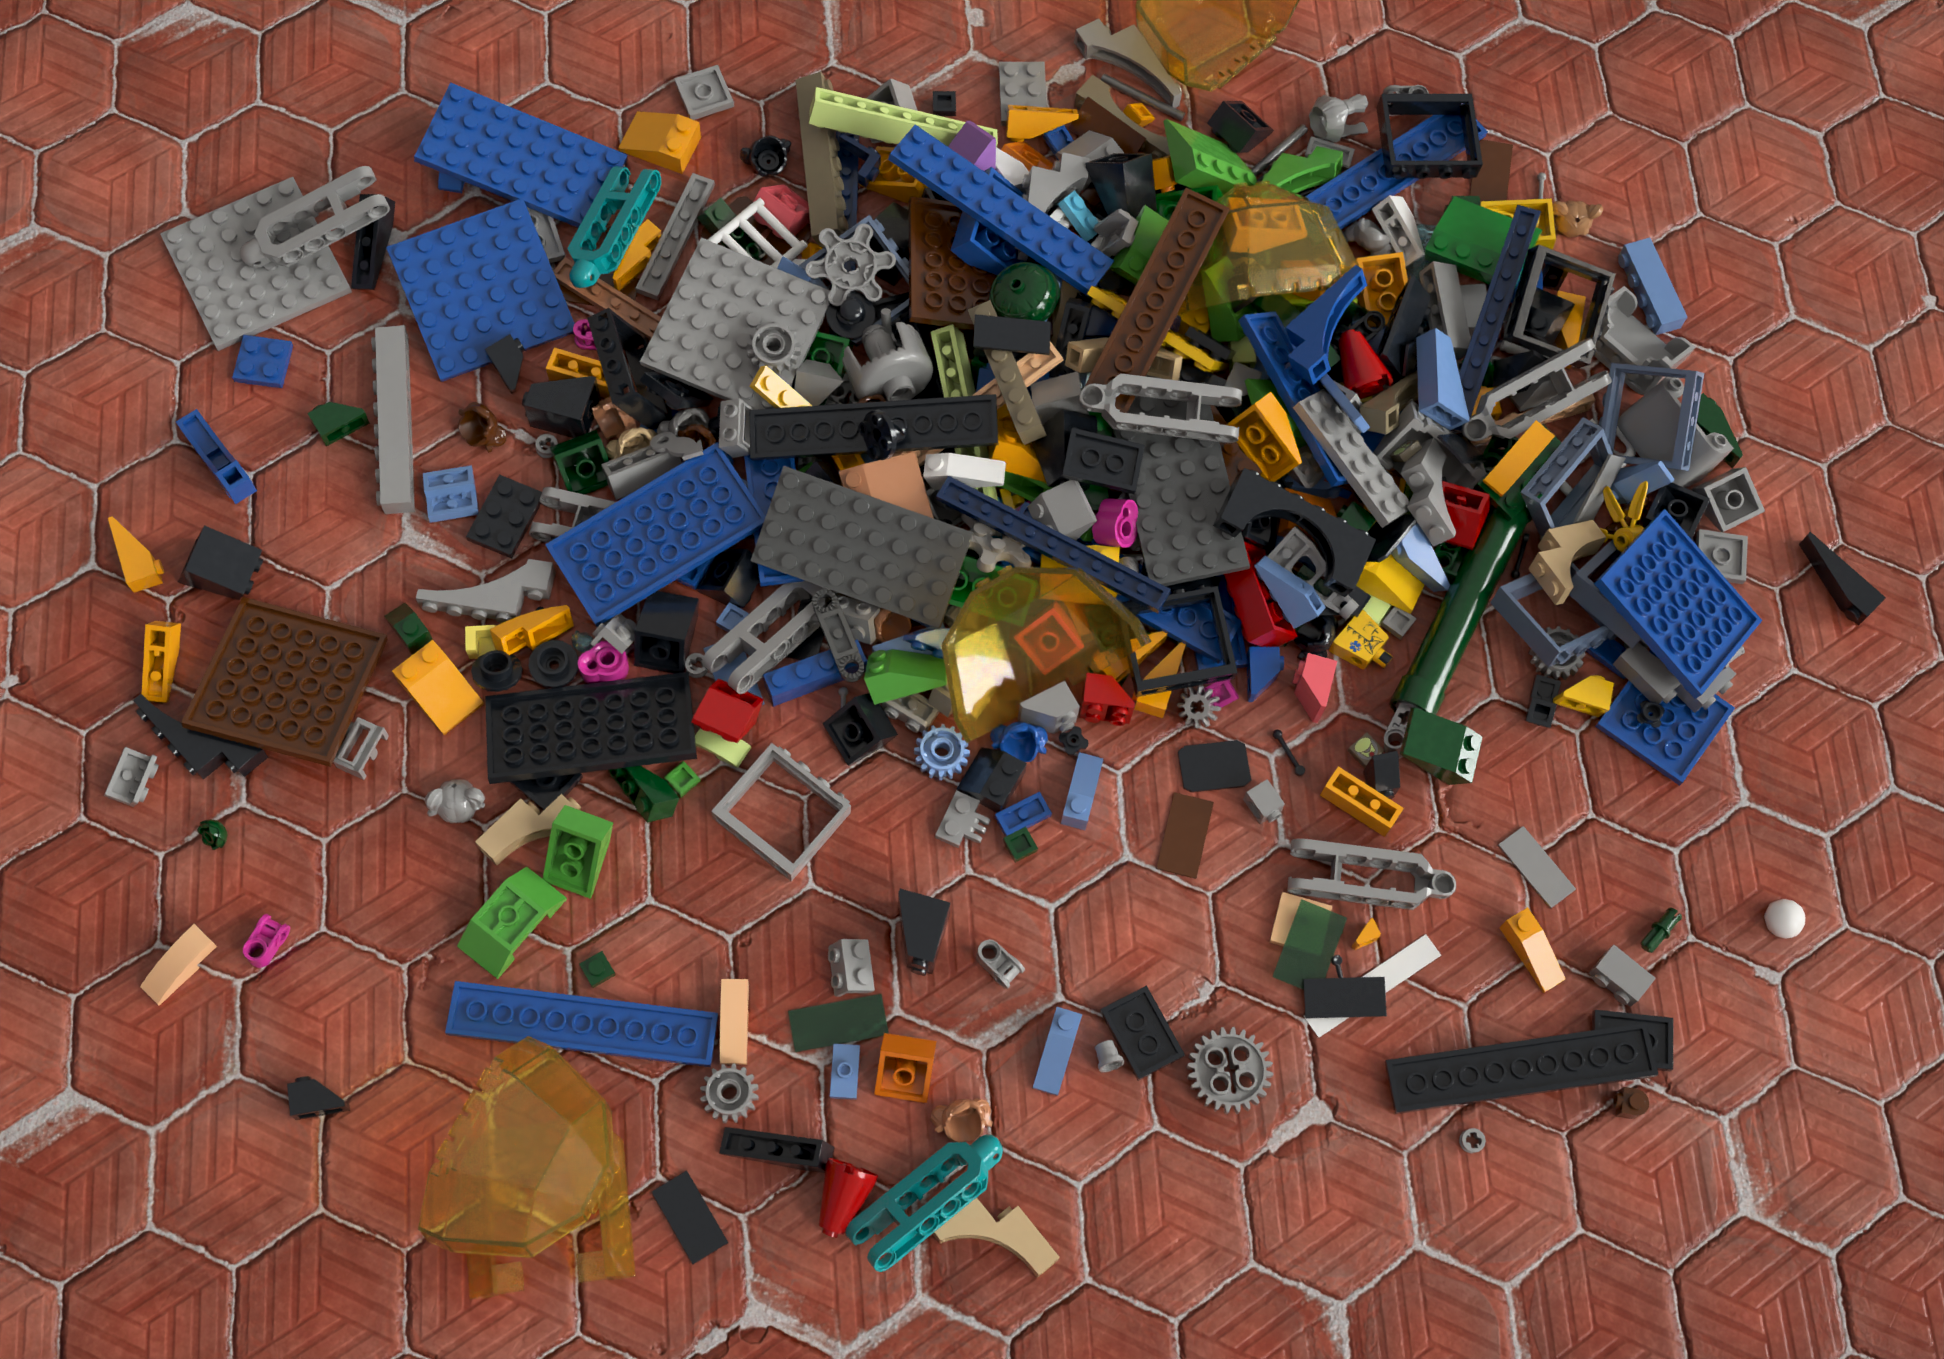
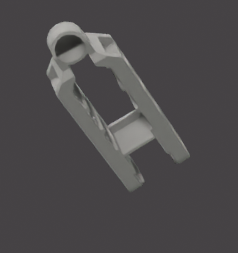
M369 166L358 167L261 218L254 233L255 238L246 242L240 249V257L243 262L254 268L262 267L270 262L289 267L385 216L389 212L390 207L383 195H372L349 208L345 204V201L360 194L361 190L369 187L376 181L372 169ZM332 207L335 213L334 216L279 245L273 244L275 238H277L276 235L291 227L296 228L298 227L297 224L312 216L317 217L319 216L318 213Z
M1587 338L1482 395L1476 414L1469 417V422L1462 425L1461 431L1463 436L1469 441H1480L1490 435L1501 439H1511L1527 430L1536 420L1540 423L1609 385L1612 379L1607 370L1599 372L1573 386L1564 369L1566 366L1581 359V355L1596 349L1592 339ZM1548 374L1558 395L1502 426L1495 424L1491 413L1494 406H1496V402L1507 396L1516 395V391L1527 385L1537 383L1538 379Z
M1120 373L1107 385L1089 384L1085 386L1079 395L1081 407L1090 412L1101 413V416L1112 429L1223 443L1238 441L1239 427L1220 425L1219 422L1199 420L1201 404L1223 407L1240 406L1242 391L1237 388ZM1120 394L1187 402L1186 420L1171 419L1167 415H1164V417L1147 416L1142 412H1139V414L1123 413L1116 409L1115 400Z
M545 487L543 488L540 502L549 508L576 514L573 525L568 527L555 523L549 525L533 521L529 535L536 540L548 543L616 502L562 489Z
M808 581L783 584L705 653L702 659L703 667L711 673L717 672L725 664H730L744 651L750 657L731 673L728 685L738 694L747 692L763 678V674L772 670L820 627L812 602L767 642L763 643L756 637L763 631L766 632L769 629L768 627L780 616H784L786 611L798 600L810 599L820 589L825 590L827 588ZM823 597L818 601V604L822 608H826L831 599Z
M1293 839L1291 841L1290 854L1292 856L1331 862L1330 879L1313 877L1311 880L1289 877L1287 891L1291 894L1414 910L1428 897L1446 899L1456 890L1454 876L1444 870L1432 869L1422 854L1311 839ZM1342 864L1410 872L1415 877L1414 893L1396 891V888L1392 887L1389 890L1372 888L1369 884L1364 886L1344 884V881H1341Z

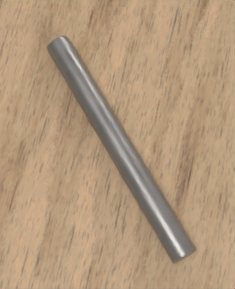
M1103 74L1101 77V81L1110 87L1179 121H1182L1185 116L1184 112L1106 74Z
M1304 124L1300 125L1251 169L1254 176L1257 177L1308 131L1307 127Z

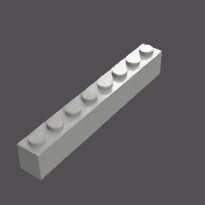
M404 325L376 327L375 337L371 338L372 350L376 352V358L372 359V368L377 380H373L374 395H377V402L373 403L375 417H378V424H374V434L379 443V446H375L376 461H379V469H375L376 482L380 483V491H376L377 505L382 507L385 514L415 512L409 336Z

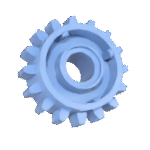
M944 724L940 728H936L933 725L931 726V731H922L923 739L917 738L916 744L919 747L914 748V754L919 756L915 758L916 764H922L921 772L927 771L929 778L937 776L939 780H942L943 777L948 776L949 779H953L955 772L958 774L962 773L961 765L967 766L968 760L964 757H969L970 750L965 749L968 747V740L962 741L963 733H956L954 726L949 729L945 728ZM939 748H944L949 753L946 756H939L935 751Z

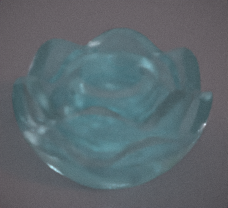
M576 630L572 634L571 642L573 648L583 653L593 648L590 643L594 638L589 633H580Z

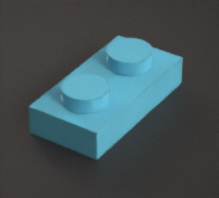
M1075 190L1058 203V206L1083 240L1087 242L1097 234L1093 229L1099 222Z

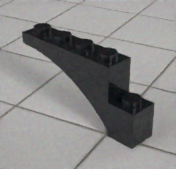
M142 694L133 700L139 707L135 710L144 722H147L149 719L155 725L151 728L161 740L165 737L168 739L170 744L167 747L177 758L182 755L186 759L183 765L193 776L198 773L204 780L225 763L233 773L239 771L245 777L269 758L261 748L183 728L181 722L160 711Z

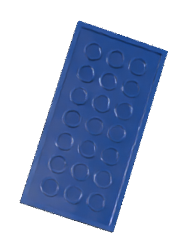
M451 82L414 156V161L508 200L516 201L523 198L528 208L578 228L610 170L614 166L624 167L627 160V154Z
M718 443L703 450L704 455L688 459L545 544L596 627L762 528L766 515L723 450L719 448Z

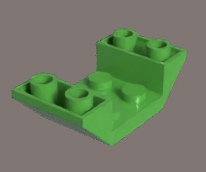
M525 867L507 878L472 917L457 947L498 979L515 960L512 955L540 921L545 916L550 919L567 898L530 868Z

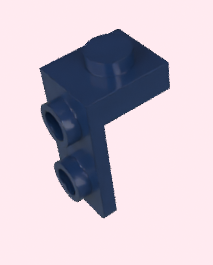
M841 133L839 135V146L865 161L857 174L858 183L867 187L870 181H875L880 172L881 156L874 148L865 147L860 144L854 136H847Z

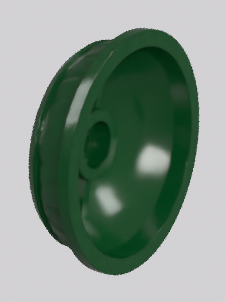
M1019 262L1008 266L997 275L990 289L989 300L998 317L1045 321L1054 312L1058 304L1060 288L1056 277L1049 269L1032 262Z

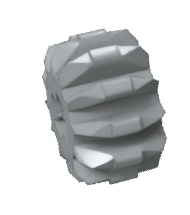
M1202 685L1198 686L1197 692L1193 687H1189L1188 692L1190 696L1185 693L1181 694V698L1186 702L1177 704L1178 707L1185 708V711L1180 712L1179 716L1185 717L1188 715L1185 724L1190 725L1194 721L1195 728H1200L1201 721L1205 727L1210 726L1208 717L1216 721L1218 717L1212 712L1221 711L1220 706H1214L1213 704L1220 700L1219 697L1210 698L1213 690L1208 689L1204 693V686ZM1195 702H1203L1204 705L1202 707H1204V711L1196 712Z

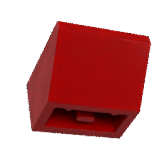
M1442 481L1446 507L1456 530L1455 537L1444 542L1473 550L1490 510V494Z
M1086 673L1079 718H1085L1087 722L1091 723L1107 721L1115 726L1130 724L1135 703L1113 676Z
M718 678L707 690L691 723L698 725L704 731H711L722 736L726 741L738 743L756 724L764 699L748 691L738 694L729 687L728 682Z

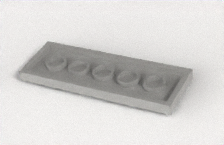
M1325 389L1305 398L1293 407L1382 528L1409 511L1407 508L1409 504L1407 496L1400 491L1394 483L1392 476L1385 471L1379 463L1377 456L1371 452L1365 444L1363 437L1356 432L1350 424L1348 417L1341 412L1333 397Z

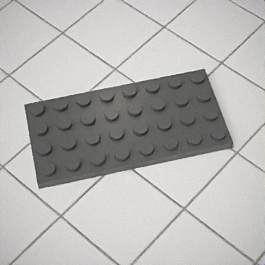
M1136 396L1128 413L1139 414V412H1142L1147 416L1155 417L1167 415L1171 419L1186 420L1187 402ZM1201 404L1199 420L1214 421L1210 405ZM1113 429L1115 438L1145 445L1135 494L1128 493L1129 499L1133 500L1138 508L1136 526L1148 578L1163 586H1169L1249 569L1250 564L1242 532L1234 538L1213 526L1231 488L1220 442Z
M783 466L751 561L940 628L974 533Z

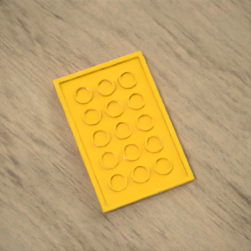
M1091 286L1087 295L1092 297L1091 302L1102 309L1111 310V314L1118 319L1128 302L1112 291ZM1170 328L1171 330H1169L1162 346L1174 348L1173 353L1182 356L1183 359L1195 360L1193 365L1205 372H1215L1218 374L1219 371H1227L1230 365L1228 362L1216 360L1209 355L1210 351L1193 346L1188 342L1189 338Z

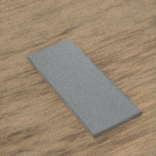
M1613 454L1607 456L1573 524L1594 520L1604 501L1603 490L1606 486L1611 488L1626 459L1625 457Z
M1524 826L1498 844L1500 849L1550 909L1576 890Z

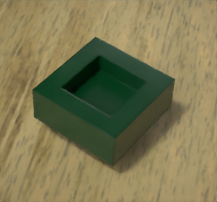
M1026 827L1003 838V842L1015 863L1038 851V847Z
M603 951L579 963L592 988L616 975Z

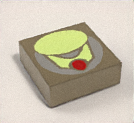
M1407 440L1389 456L1394 462H1406L1421 450L1422 446L1418 440Z
M1365 733L1347 751L1365 768L1371 757L1382 754L1384 749L1368 733Z

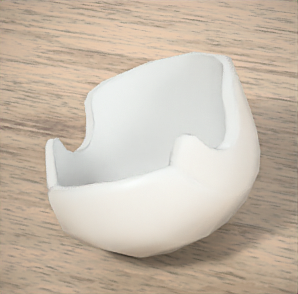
M1781 899L1771 902L1764 915L1768 930L1776 937L1785 939L1795 937L1802 931L1805 925V913L1802 907L1792 900Z

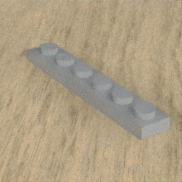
M692 173L636 286V293L659 300L698 221L697 217L702 213L715 186L714 180Z

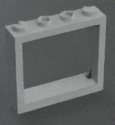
M771 743L711 812L716 822L792 882L849 816L851 805L849 804L850 801L844 797V794L833 792L830 789V784L825 779L814 777L807 765L801 761L795 762L790 758L791 754L786 749H782L780 746L776 747ZM773 761L838 811L794 864L729 813Z

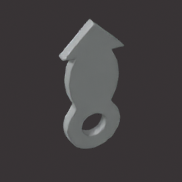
M672 432L657 434L650 442L653 451L660 453L668 452L673 456L682 457L683 461L704 455L701 439L696 443L688 437H676ZM668 440L666 443L660 444V442Z

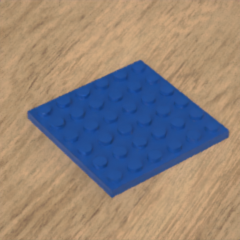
M523 198L386 247L441 382L492 364L485 353V349L509 334L513 340L518 338L525 349L524 351L574 333V320Z
M1665 509L1653 518L1594 583L1601 594L1609 600L1616 608V611L1622 615L1633 630L1649 646L1650 650L1657 655L1694 699L1705 692L1762 621Z

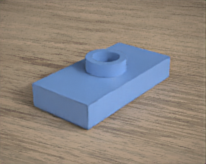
M833 1044L830 1098L857 1100L860 1045Z

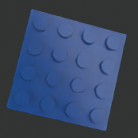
M1651 650L1649 651L1651 654L1657 657L1655 653H1653ZM1628 680L1610 705V710L1602 716L1595 727L1680 786L1735 707L1715 694L1713 697L1717 700L1705 710L1701 707L1694 713L1676 695L1669 703L1666 704L1662 701L1659 704L1664 707L1665 712L1660 719V727L1653 728L1650 724H1641L1637 721L1636 717L1641 711L1640 703L1649 700Z

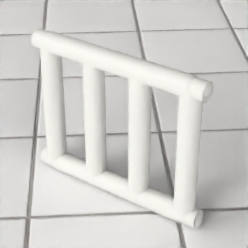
M761 198L750 204L708 239L716 244L723 241L731 250L752 258L729 235L736 228L740 227L775 261L770 265L774 268H778L783 256L792 261L808 246L804 240L799 241L764 206L765 202ZM757 212L792 248L784 255H781L747 219Z

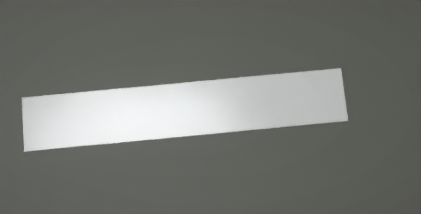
M1425 934L1363 977H1385V991L1388 992L1440 957L1441 954ZM1349 1017L1305 1019L1316 1035L1321 1037Z

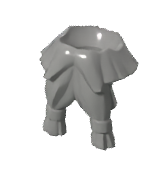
M1356 94L1345 100L1326 95L1318 97L1309 114L1310 128L1313 130L1315 137L1337 143L1341 138L1350 135L1368 133L1364 122H1359L1356 125L1345 124L1349 114L1365 112L1368 106L1366 96Z

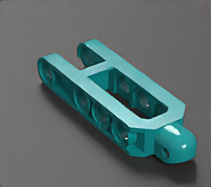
M614 166L610 170L567 248L575 262L569 274L573 286L576 288L590 287L597 282L600 274H608L618 268L660 190L662 181L658 170L643 169L630 193H625L629 184V175H631L630 170L627 167ZM617 210H620L602 245L595 250L597 247L596 243L602 232L606 231V225L611 216Z
M985 1134L970 1145L967 1142L947 1143L856 1216L848 1224L845 1232L846 1236L856 1246L857 1244L864 1243L874 1234L878 1235L895 1222L898 1226L876 1243L867 1255L868 1262L877 1272L888 1270L987 1190L988 1170L1000 1161L1003 1154V1148L999 1139L991 1134ZM968 1165L967 1171L910 1217L904 1212L916 1200L920 1201L924 1198L923 1195L936 1184L944 1182V1178L957 1167ZM886 1253V1255L881 1260H879V1258Z

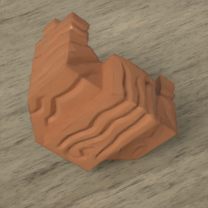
M611 397L598 402L599 404L591 408L593 416L607 440L613 437L618 439L624 431L637 428L636 420L612 404Z

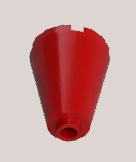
M1354 329L1343 332L1338 340L1344 387L1357 393L1359 399H1364L1383 391V385L1387 382L1390 386L1393 382L1391 374L1363 334Z
M828 1158L825 1166L819 1226L823 1228V1234L837 1238L838 1234H845L848 1224L855 1218L876 1184L877 1174L864 1168H857L841 1160Z

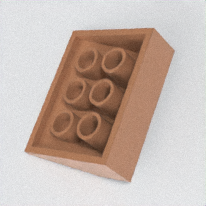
M916 452L839 471L843 487L934 519Z

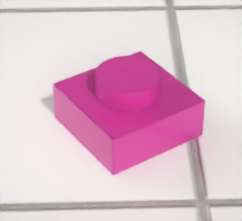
M1230 680L1215 682L1204 688L1205 691L1208 689L1213 690L1210 698L1219 697L1220 700L1213 703L1214 706L1222 708L1239 699Z

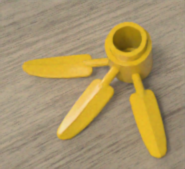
M1647 481L1640 483L1632 498L1628 511V516L1632 518L1630 526L1626 524L1624 520L1625 515L1611 489L1606 486L1603 490L1605 504L1613 521L1616 523L1620 521L1623 528L1618 529L1614 535L1608 534L1606 529L1600 528V530L1606 536L1604 542H1607L1608 539H1613L1615 547L1620 552H1623L1644 529V527L1635 524L1636 520H1639L1641 517L1648 489Z

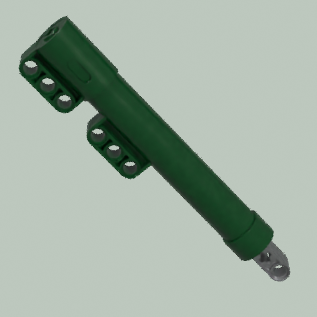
M1493 436L1490 439L1483 453V456L1487 459L1486 462H1483L1486 474L1492 470L1487 467H1495L1520 438L1501 439ZM1540 493L1537 498L1540 499L1542 494ZM1490 503L1489 513L1473 550L1457 545L1451 548L1448 547L1451 543L1447 542L1437 545L1434 552L1439 563L1447 565L1442 569L1450 587L1406 675L1402 676L1389 702L1395 714L1384 735L1385 753L1397 751L1399 759L1403 757L1400 755V750L1406 730V721H1408L1411 708L1415 707L1437 715L1445 698L1444 692L1527 523L1532 520L1527 506L1508 522ZM1393 741H1399L1401 742V745L1392 746L1390 745V743Z

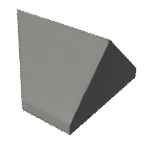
M806 359L796 371L795 391L812 406H819L843 382V379L830 364Z

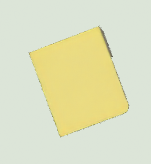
M496 625L465 627V646L469 659H477L489 651L496 650L490 633V629Z

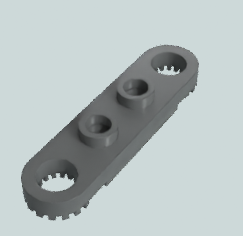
M820 589V591L813 595L812 606L837 669L844 680L848 682L858 681L864 675V662L835 593L828 589ZM823 597L831 599L832 603L831 606L822 608L819 606L818 601ZM849 663H855L859 667L858 672L848 674L844 668Z

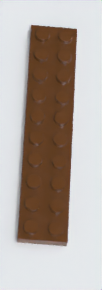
M1185 188L1085 386L1089 384L1107 385L1120 373L1146 377L1230 208ZM1120 394L1115 400L1116 409L1120 410V412L1128 413L1136 396Z

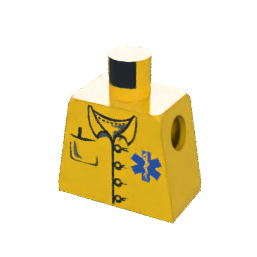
M1364 610L1361 611L1358 617L1354 616L1333 641L1329 649L1331 653L1360 669H1365L1372 660L1382 668H1385L1393 658V656L1382 649L1389 638L1388 635Z

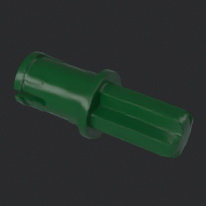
M1668 908L1660 920L1651 925L1652 929L1640 943L1644 951L1654 952L1664 939L1670 937V931L1682 919L1680 913L1676 917L1674 916L1678 912L1676 909Z

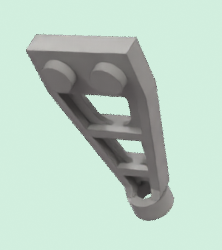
M1297 526L1267 556L1291 573H1293L1292 567L1302 556H1308L1316 567V574L1312 579L1303 581L1311 586L1321 576L1326 575L1324 556L1316 544ZM1316 591L1323 604L1339 613L1345 620L1359 607V604L1351 599L1349 595L1343 597L1333 592L1329 597H1325ZM1346 601L1347 604L1341 608V602Z

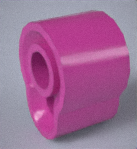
M1104 499L1100 504L1098 513L1095 515L1097 522L1092 525L1093 538L1100 546L1128 548L1135 542L1138 534L1136 526L1138 517L1137 505L1133 500Z
M606 640L597 643L591 650L584 652L579 657L578 668L583 681L590 684L624 680L629 671V663L626 652L624 651L621 654Z

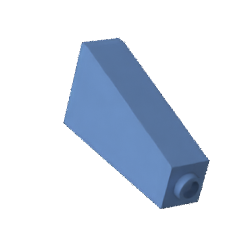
M1437 328L1429 330L1416 337L1419 412L1446 429L1452 430L1469 422V414L1451 338Z

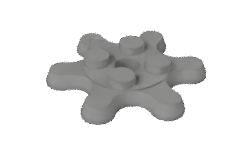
M868 224L858 225L853 237L847 240L839 238L836 232L830 228L823 229L819 234V241L825 246L827 251L826 256L819 261H810L806 265L805 271L812 279L824 277L830 280L832 288L829 292L828 300L833 306H841L851 291L862 292L866 299L872 302L878 301L882 297V289L875 282V274L879 270L892 268L896 263V258L889 251L877 253L870 248L869 242L873 236V230ZM847 261H854L858 268L847 272L844 264Z
M962 513V521L970 527L971 530L969 531L974 533L968 549H972L979 554L976 566L980 571L992 572L999 561H1008L1018 570H1028L1031 567L1030 556L1022 550L1025 545ZM1001 535H1002V539H1000V538H992V536L1001 537Z

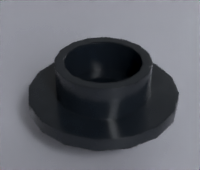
M550 640L543 642L534 649L530 655L528 666L531 676L538 684L547 688H557L567 685L574 679L578 673L579 659L577 652L571 645L564 641ZM553 664L559 665L557 669H551Z
M494 650L477 658L472 665L471 674L474 683L479 688L486 691L499 692L508 690L517 684L521 679L522 666L520 660L515 655L511 654L509 656L506 652Z

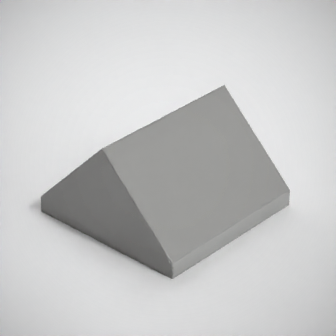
M1078 371L1031 384L1032 401L1042 425L1062 409L1089 415V411L1082 408L1079 403V395L1083 387Z

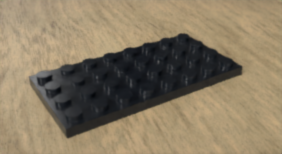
M689 672L485 696L489 784L697 759L694 723H691L693 709Z

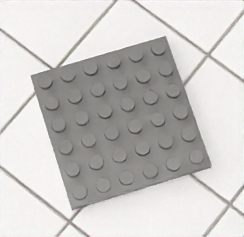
M294 177L160 233L218 351L242 341L243 335L254 336L352 293L329 246L289 267L270 262L262 267L254 268L246 265L241 259L240 249L246 242L255 238L254 233L260 219L303 197ZM314 216L297 224L298 227H291L276 235L277 238H275L273 244L279 245L317 225Z
M701 238L640 360V364L721 399L732 400L740 398L749 406L755 407V410L774 409L771 404L749 387L759 370L758 365L752 366V358H748L747 351L750 350L747 348V341H752L750 333H756L758 325L763 327L766 325V322L775 324L776 321H779V324L782 326L789 325L790 332L796 331L795 339H800V346L798 348L801 349V355L796 356L798 363H792L791 370L782 371V375H779L778 372L775 373L792 387L796 379V371L803 364L825 318L830 304L828 300L830 290ZM772 345L768 349L770 351H777L780 347Z

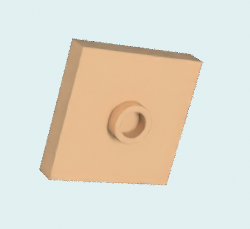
M1282 892L1269 942L1320 956L1332 906Z

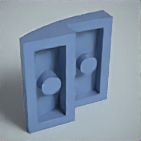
M472 465L423 473L424 493L430 523L478 515L479 508Z

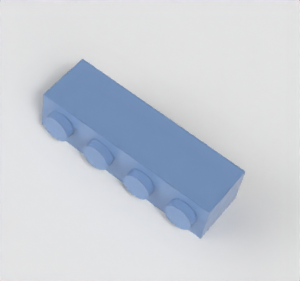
M1651 238L1625 244L1618 255V262L1620 267L1624 268L1628 284L1633 288L1637 296L1638 306L1644 311L1648 327L1652 329L1655 335L1680 329L1686 321L1687 315Z

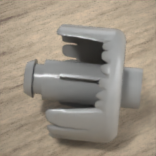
M896 322L902 341V348L898 347L897 349L885 327L879 324L867 327L862 334V343L870 362L867 361L866 365L862 367L850 347L847 346L845 348L842 360L843 366L859 400L874 394L882 395L886 401L911 400L928 385L933 374L932 361L918 331L913 326L906 325L904 322Z

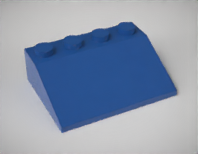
M990 167L984 171L1022 197V194H1024L994 168ZM962 211L951 251L968 265L998 275L1010 265L1027 262L1017 259L1018 249H1015V246Z

